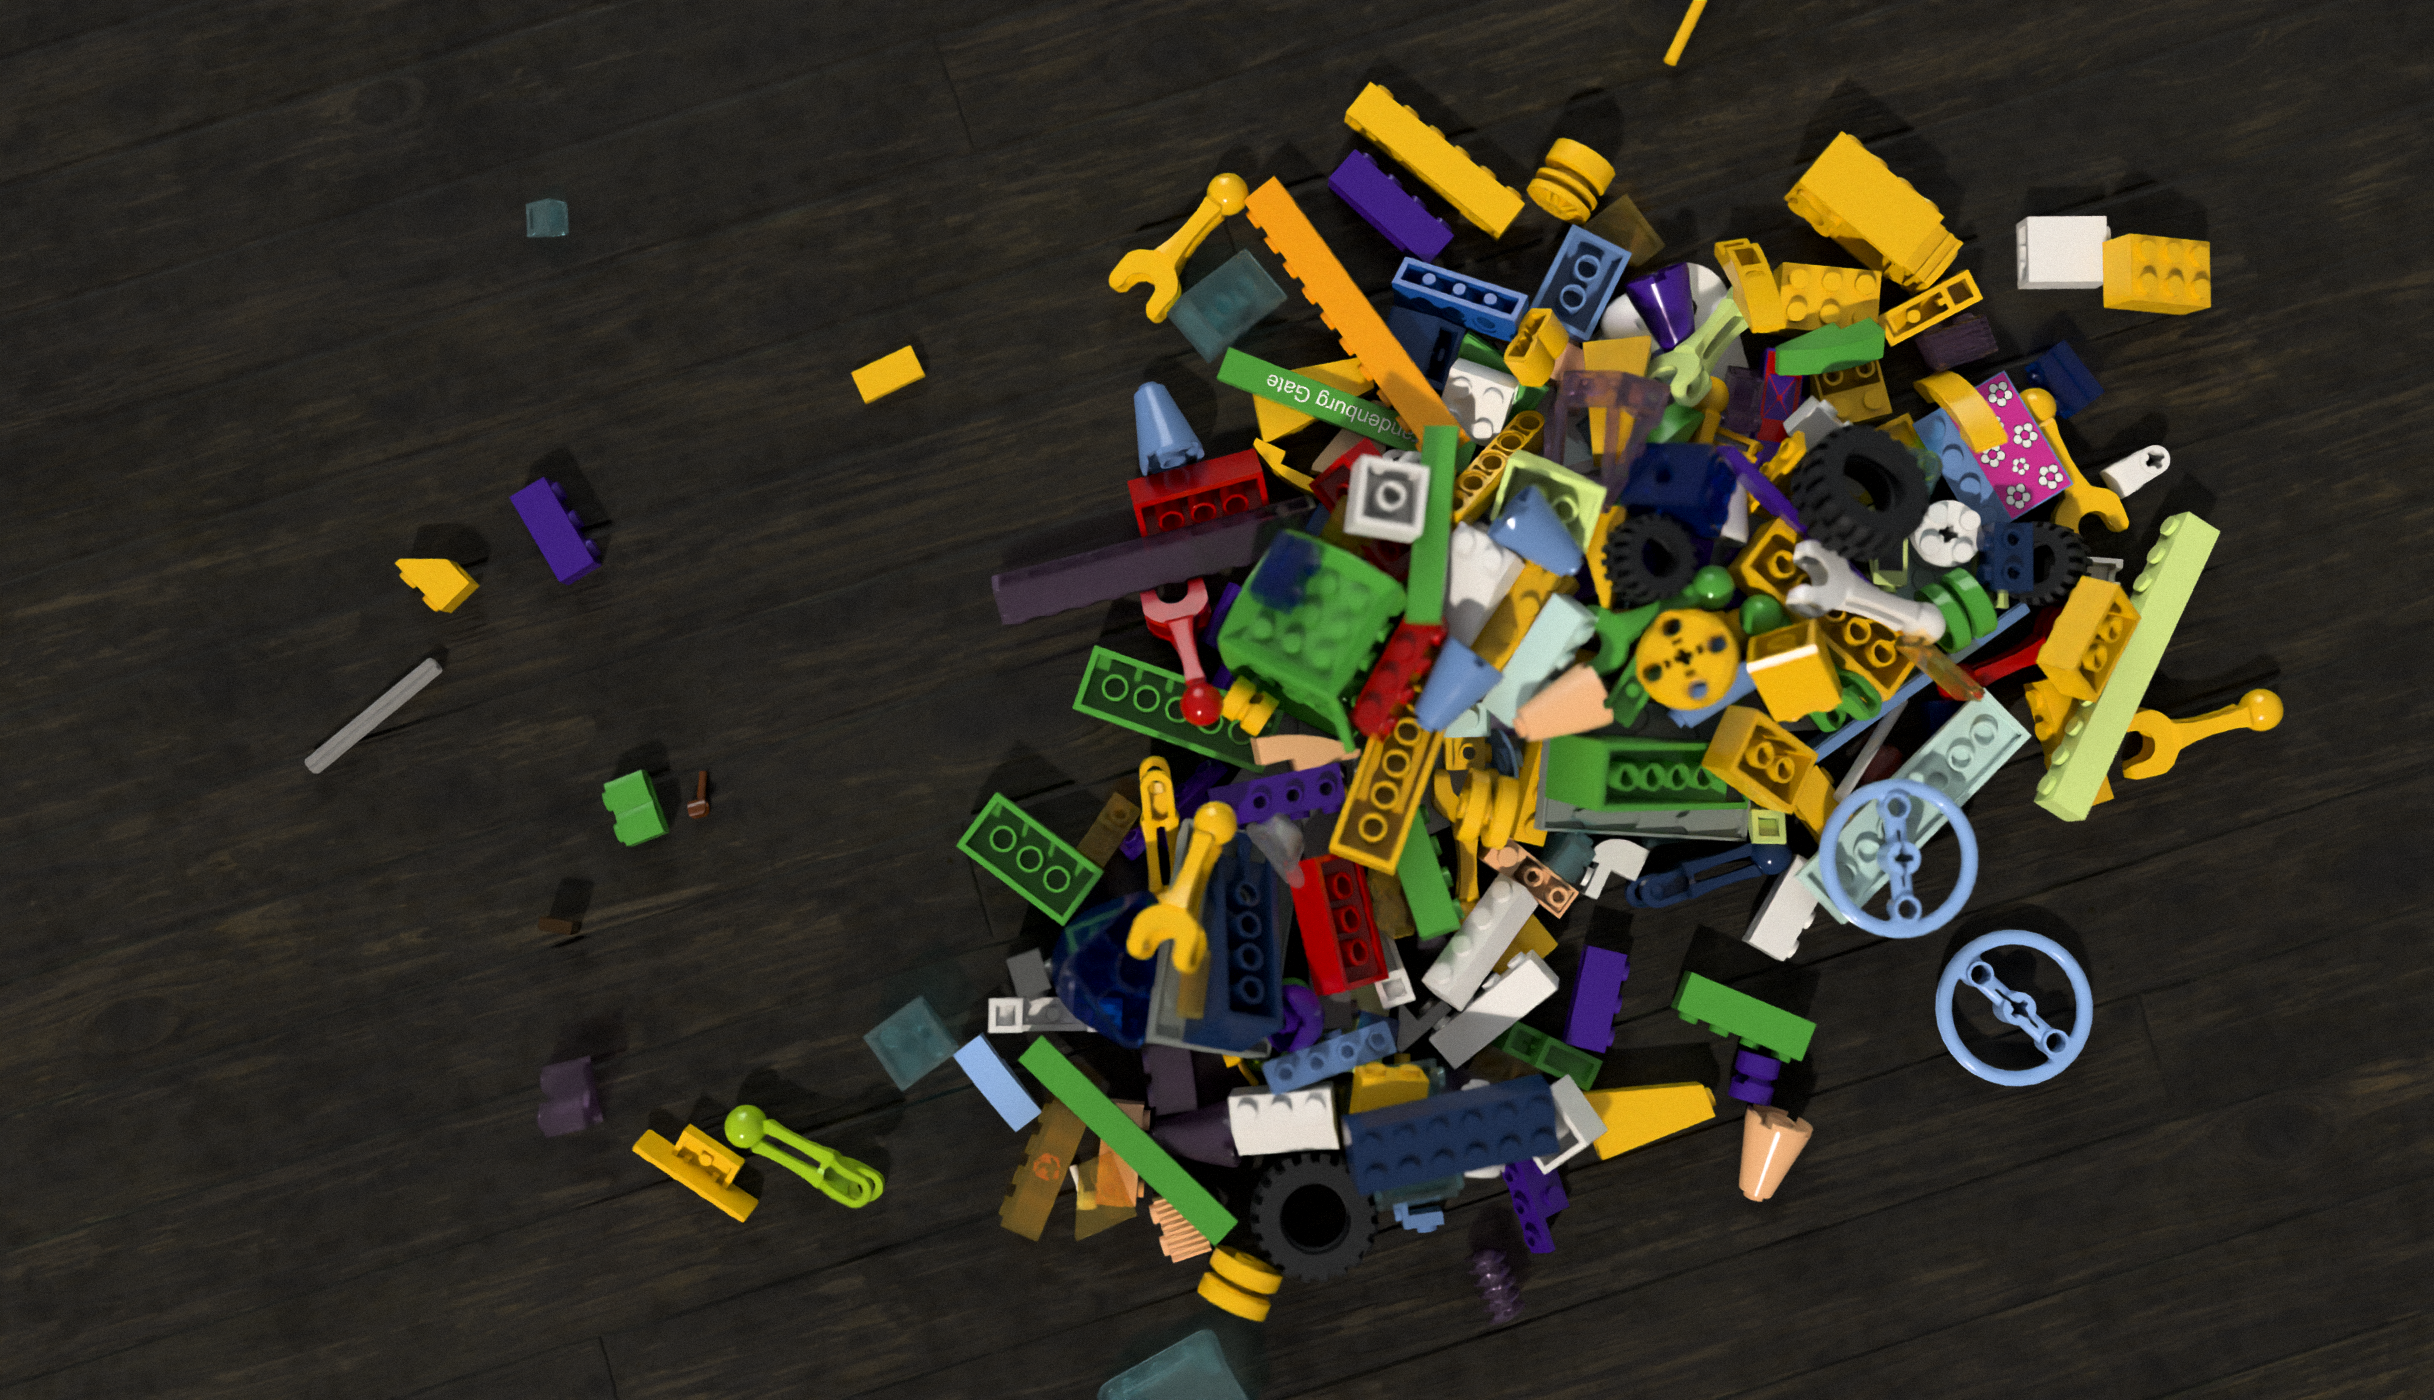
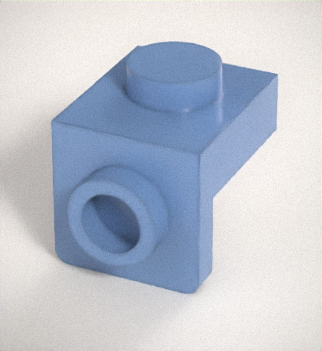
M1397 1192L1398 1201H1392L1395 1221H1401L1404 1230L1417 1228L1418 1233L1435 1231L1437 1230V1225L1444 1224L1443 1212L1440 1206L1408 1210L1405 1192Z

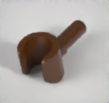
M699 771L698 799L687 802L688 814L693 819L705 817L710 813L709 802L706 798L708 774L706 771Z

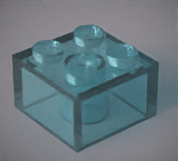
M923 994L863 1036L901 1091H904L961 1049Z

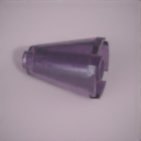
M1229 1100L1159 1119L1156 1121L1155 1127L1150 1128L1149 1136L1170 1156L1226 1167H1238V1163L1242 1162L1243 1155L1238 1154L1231 1130Z

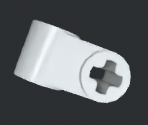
M2151 445L2117 461L2099 474L2109 490L2117 494L2121 500L2143 487V484L2163 473L2170 464V456L2164 447ZM2149 457L2153 459V463L2150 464V467L2146 465V461H2148Z

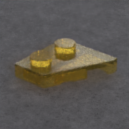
M1627 194L1580 227L1631 252L1632 255L1628 264L1636 268L1666 246Z
M1111 1151L1079 1165L1075 1238L1077 1241L1137 1215V1211Z

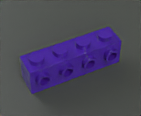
M1340 762L1207 789L1210 802H1222L1232 808L1237 817V829L1245 830L1244 824L1257 822L1258 828L1278 824L1277 817L1290 815L1291 821L1309 818V811L1321 808L1323 814L1339 812L1343 810L1342 804H1345L1348 796L1343 764Z

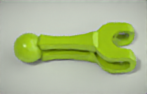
M741 1105L736 1107L726 1118L725 1134L732 1144L740 1148H751L752 1152L778 1162L806 1179L814 1187L821 1188L828 1196L849 1207H862L868 1202L878 1199L884 1192L885 1179L880 1172L860 1161L842 1156L837 1150L812 1142L785 1128L774 1119L767 1120L765 1114L755 1106ZM766 1134L780 1139L821 1163L820 1167L817 1168L777 1148L764 1139ZM871 1179H873V1181H874V1183H875V1190H874L873 1182L871 1181Z

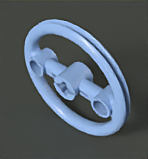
M1887 779L1860 787L1848 795L1835 808L1822 833L1819 847V867L1828 896L1836 908L1848 920L1858 927L1877 935L1892 938H1909L1924 935L1938 929L1961 910L1975 884L1978 870V849L1975 835L1968 819L1950 797L1937 788L1923 782L1909 779ZM1909 795L1928 801L1947 817L1955 830L1961 850V868L1954 890L1936 911L1923 918H1920L1921 905L1913 897L1911 874L1918 869L1921 856L1917 847L1908 842L1905 818L1911 811V804L1907 798ZM1874 798L1878 800L1876 803L1877 814L1880 818L1884 819L1886 843L1879 848L1876 860L1881 870L1889 874L1892 898L1889 899L1886 905V912L1890 917L1889 921L1879 920L1858 908L1844 891L1836 868L1837 841L1844 824L1857 808ZM1892 798L1899 805V811L1895 816H1892L1888 811V803ZM1902 854L1903 860L1895 862L1894 856ZM1903 900L1909 905V912L1904 918L1898 912V906Z
M2001 930L1974 939L1953 956L1939 981L1935 1012L1937 1025L1945 1045L1963 1067L1974 1075L1993 1083L2005 1086H2026L2054 1077L2076 1059L2090 1033L2093 1020V1000L2085 973L2079 963L2065 948L2041 934L2024 930ZM2014 944L2033 947L2053 958L2065 971L2075 994L2076 1018L2070 1036H2067L2061 1030L2051 1028L2036 1014V1005L2031 996L2026 993L2009 990L1994 976L1993 968L1981 960V954L1997 946ZM1979 965L1982 969V977L1978 982H1974L1971 977V971L1975 966ZM1958 979H1961L1968 986L1977 987L1993 1002V1012L1999 1020L2019 1025L2034 1039L2036 1048L2047 1055V1062L2028 1070L2007 1071L1987 1065L1972 1055L1958 1036L1953 1022L1952 997ZM2009 1001L2017 1002L2015 1008L2020 1015L2012 1013L2014 1009ZM2054 1033L2057 1043L2054 1048L2049 1050L2046 1041L2048 1036Z

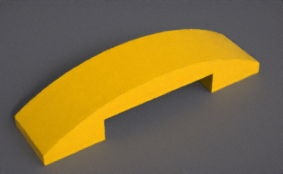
M1943 371L1913 382L1916 391L1929 404L1936 401L1959 425L1960 437L1976 454L2008 442V437L1988 403L1960 375L1951 371Z
M1258 438L1255 439L1253 448H1255L1258 458L1276 477L1293 489L1319 499L1308 486L1314 480L1313 478L1282 464L1286 451L1263 442Z

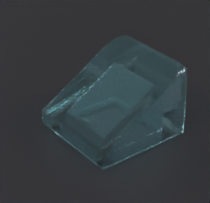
M548 198L526 204L527 237L568 234V214L565 202Z

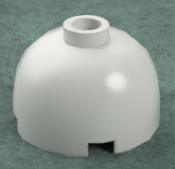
M1627 293L1615 298L1605 307L1600 317L1599 324L1603 334L1598 337L1599 341L1651 335V354L1660 348L1657 340Z

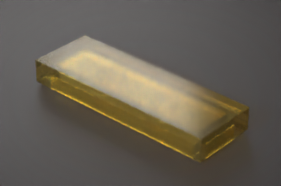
M1898 636L1893 646L1954 699L1981 702L1985 694L1984 689L1923 636Z

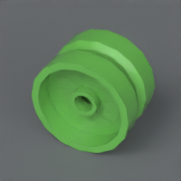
M1960 567L1941 576L1939 585L1932 582L1914 592L1915 602L1932 603L1943 614L1946 628L1942 637L1936 642L1950 654H1955L1971 645L1972 637L1980 639L1997 629L1996 613L1989 598L1975 578Z

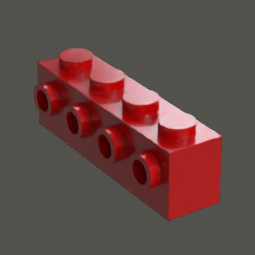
M1406 615L1404 616L1347 718L1354 730L1381 744L1384 743L1387 736L1392 735L1398 725V716L1403 707L1411 702L1415 694L1417 682L1429 670L1432 663L1431 657L1437 646L1440 647L1448 635L1449 626L1444 615H1442V625L1407 624L1405 620Z

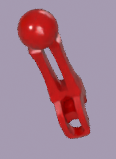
M1202 577L1187 581L1188 594L1177 603L1167 604L1160 601L1153 589L1140 592L1149 633L1156 638L1170 641L1183 664L1187 689L1182 694L1180 700L1182 715L1193 725L1207 726L1214 723L1221 716L1224 704L1219 690L1213 685L1206 683L1207 678L1198 658V634L1207 627L1212 617L1209 598Z
M2063 601L2064 605L2044 607L2036 617L2033 632L2015 646L1978 663L1970 665L1957 663L1937 677L1936 686L1939 695L1948 703L1963 705L1980 686L1986 687L2005 675L2037 664L2038 652L2041 646L2047 642L2053 630L2054 622L2062 614L2067 601Z

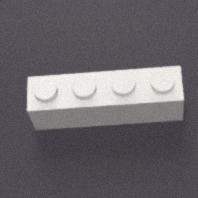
M1499 873L1464 921L1461 929L1456 932L1422 981L1438 998L1461 1012L1536 909L1538 902L1526 887Z
M1534 949L1526 955L1520 952L1507 963L1509 967L1500 975L1497 972L1493 973L1482 983L1483 989L1471 997L1461 1012L1456 1009L1450 1015L1446 1014L1432 1026L1429 1041L1454 1069H1457L1558 989L1559 978Z

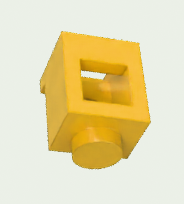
M1485 737L1444 738L1442 742L1443 769L1446 771L1470 770L1473 767L1485 770V763H1491L1492 760L1491 743H1485ZM1465 747H1471L1474 750V757L1470 760L1463 756Z

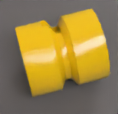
M1240 675L1223 700L1224 706L1221 715L1230 721L1238 719L1240 727L1256 737L1280 701L1265 691L1261 693L1256 692V685Z

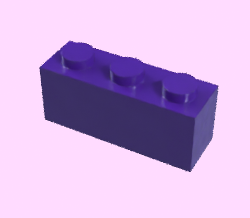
M542 477L509 497L560 583L570 585L602 566L598 559V556L601 555L598 546L592 538L587 539L581 530L584 527V523L574 509L569 510L564 501L568 496L558 481L553 483V481Z
M1583 944L1561 1037L1562 1042L1605 1053L1606 1046L1611 1047L1615 1035V1027L1611 1026L1614 1013H1619L1623 999L1622 994L1618 993L1621 981L1627 980L1630 970V962L1626 961V954Z

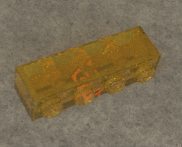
M1056 1097L1052 1105L1045 1102L1038 1122L1043 1123L1039 1136L1032 1133L1025 1149V1153L1030 1154L1025 1167L1019 1164L1012 1180V1184L1017 1185V1188L1012 1198L1009 1196L1005 1197L998 1213L1004 1217L1001 1223L1002 1227L1037 1242L1086 1128V1124Z

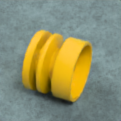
M1559 138L1544 160L1547 167L1538 169L1535 175L1536 179H1532L1526 190L1538 205L1554 216L1572 224L1585 225L1591 215L1590 211H1593L1598 204L1594 196H1602L1615 176V171L1607 160L1589 147L1574 140Z

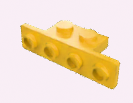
M1799 430L1790 439H1785L1781 443L1777 454L1770 462H1765L1759 469L1788 500L1794 494L1790 491L1793 470L1801 457L1806 453L1805 436ZM1747 491L1748 517L1753 513L1770 521L1772 515Z
M692 1124L685 1128L676 1145L649 1129L632 1148L635 1153L646 1161L654 1164L673 1179L678 1180L740 1222H745L759 1203L756 1198L733 1184L745 1159Z

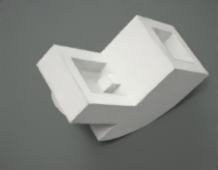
M1604 839L1594 843L1583 855V858L1594 862L1592 868L1587 866L1581 876L1579 884L1583 887L1580 893L1590 898L1598 899L1610 871L1628 880L1636 881L1650 851L1624 839Z

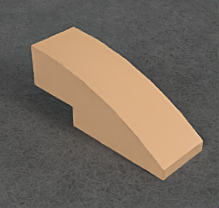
M1271 734L1250 738L1255 764L1257 765L1288 760L1290 770L1300 771L1362 756L1361 749L1356 748V752L1346 754L1342 742L1323 737L1298 734Z

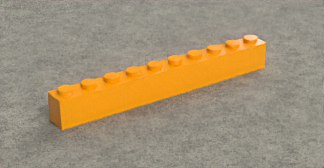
M1273 176L1243 200L1249 208V211L1246 213L1248 219L1256 229L1262 226L1268 234L1264 238L1267 245L1275 254L1281 252L1287 260L1282 264L1294 280L1299 276L1305 286L1301 291L1312 305L1318 302L1324 311L1320 314L1322 320L1331 331L1337 328L1343 336L1338 340L1349 356L1355 353L1362 362L1357 366L1360 372L1369 382L1374 379L1381 389L1376 392L1388 408L1393 405L1400 415L1395 419L1407 434L1411 431L1419 440L1415 444L1418 451L1422 453L1424 426H1458L1460 429L1458 449L1469 442L1471 438L1283 184Z

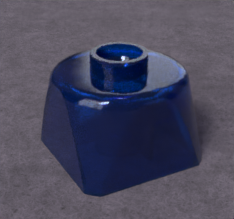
M1139 891L1108 901L1077 916L1062 931L1052 956L1053 985L1059 999L1067 1010L1088 1027L1127 1048H1139L1146 1042L1152 988L1155 987L1160 943L1153 955L1147 959L1132 956L1128 949L1129 936L1137 916L1145 909L1161 904L1154 893Z

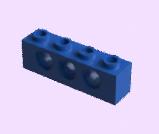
M1406 256L1392 281L1395 305L1439 317L1453 324L1511 342L1518 335L1519 325L1529 311L1528 295Z

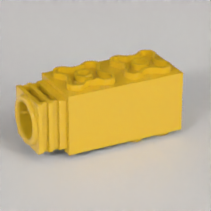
M1843 131L1831 142L1784 197L1789 202V208L1797 215L1806 219L1820 235L1833 239L1868 270L1882 271L1881 281L1884 282L1889 277L1894 282L1896 281L1902 289L1908 291V294L1912 297L1918 292L1926 291L1943 274L1956 258L1958 249L1963 245L1961 240H1957L1954 234L1949 233L1940 224L1944 216L1939 213V208L1934 202L1921 196L1906 179L1902 177L1897 178L1888 170V165L1885 161L1867 151L1856 137L1850 134L1846 135Z

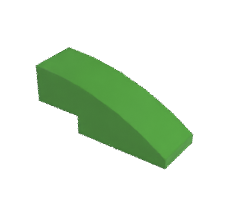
M1870 317L1843 329H1840L1832 322L1776 346L1775 372L1779 376L1811 375L1840 371L1867 364L1883 358L1885 331Z
M1516 1021L1493 1039L1491 1044L1501 1051L1558 1078H1563L1569 1074L1575 1084L1586 1091L1590 1090L1603 1061L1520 1021Z

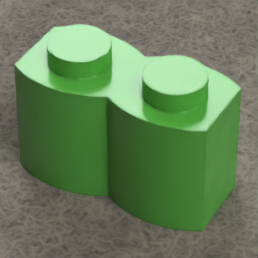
M639 770L604 784L606 792L602 793V798L609 812L613 811L616 816L617 823L614 824V831L621 843L625 842L626 846L633 847L670 832L665 815L658 802L653 783L646 770Z

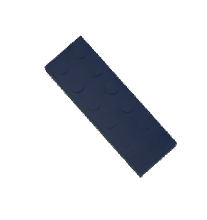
M1540 1074L1341 1116L1350 1179L1359 1196L1560 1153L1552 1089Z

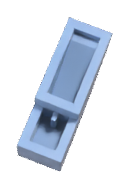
M983 1033L953 1054L970 1079L1015 1132L1043 1112L1005 1059L999 1056Z

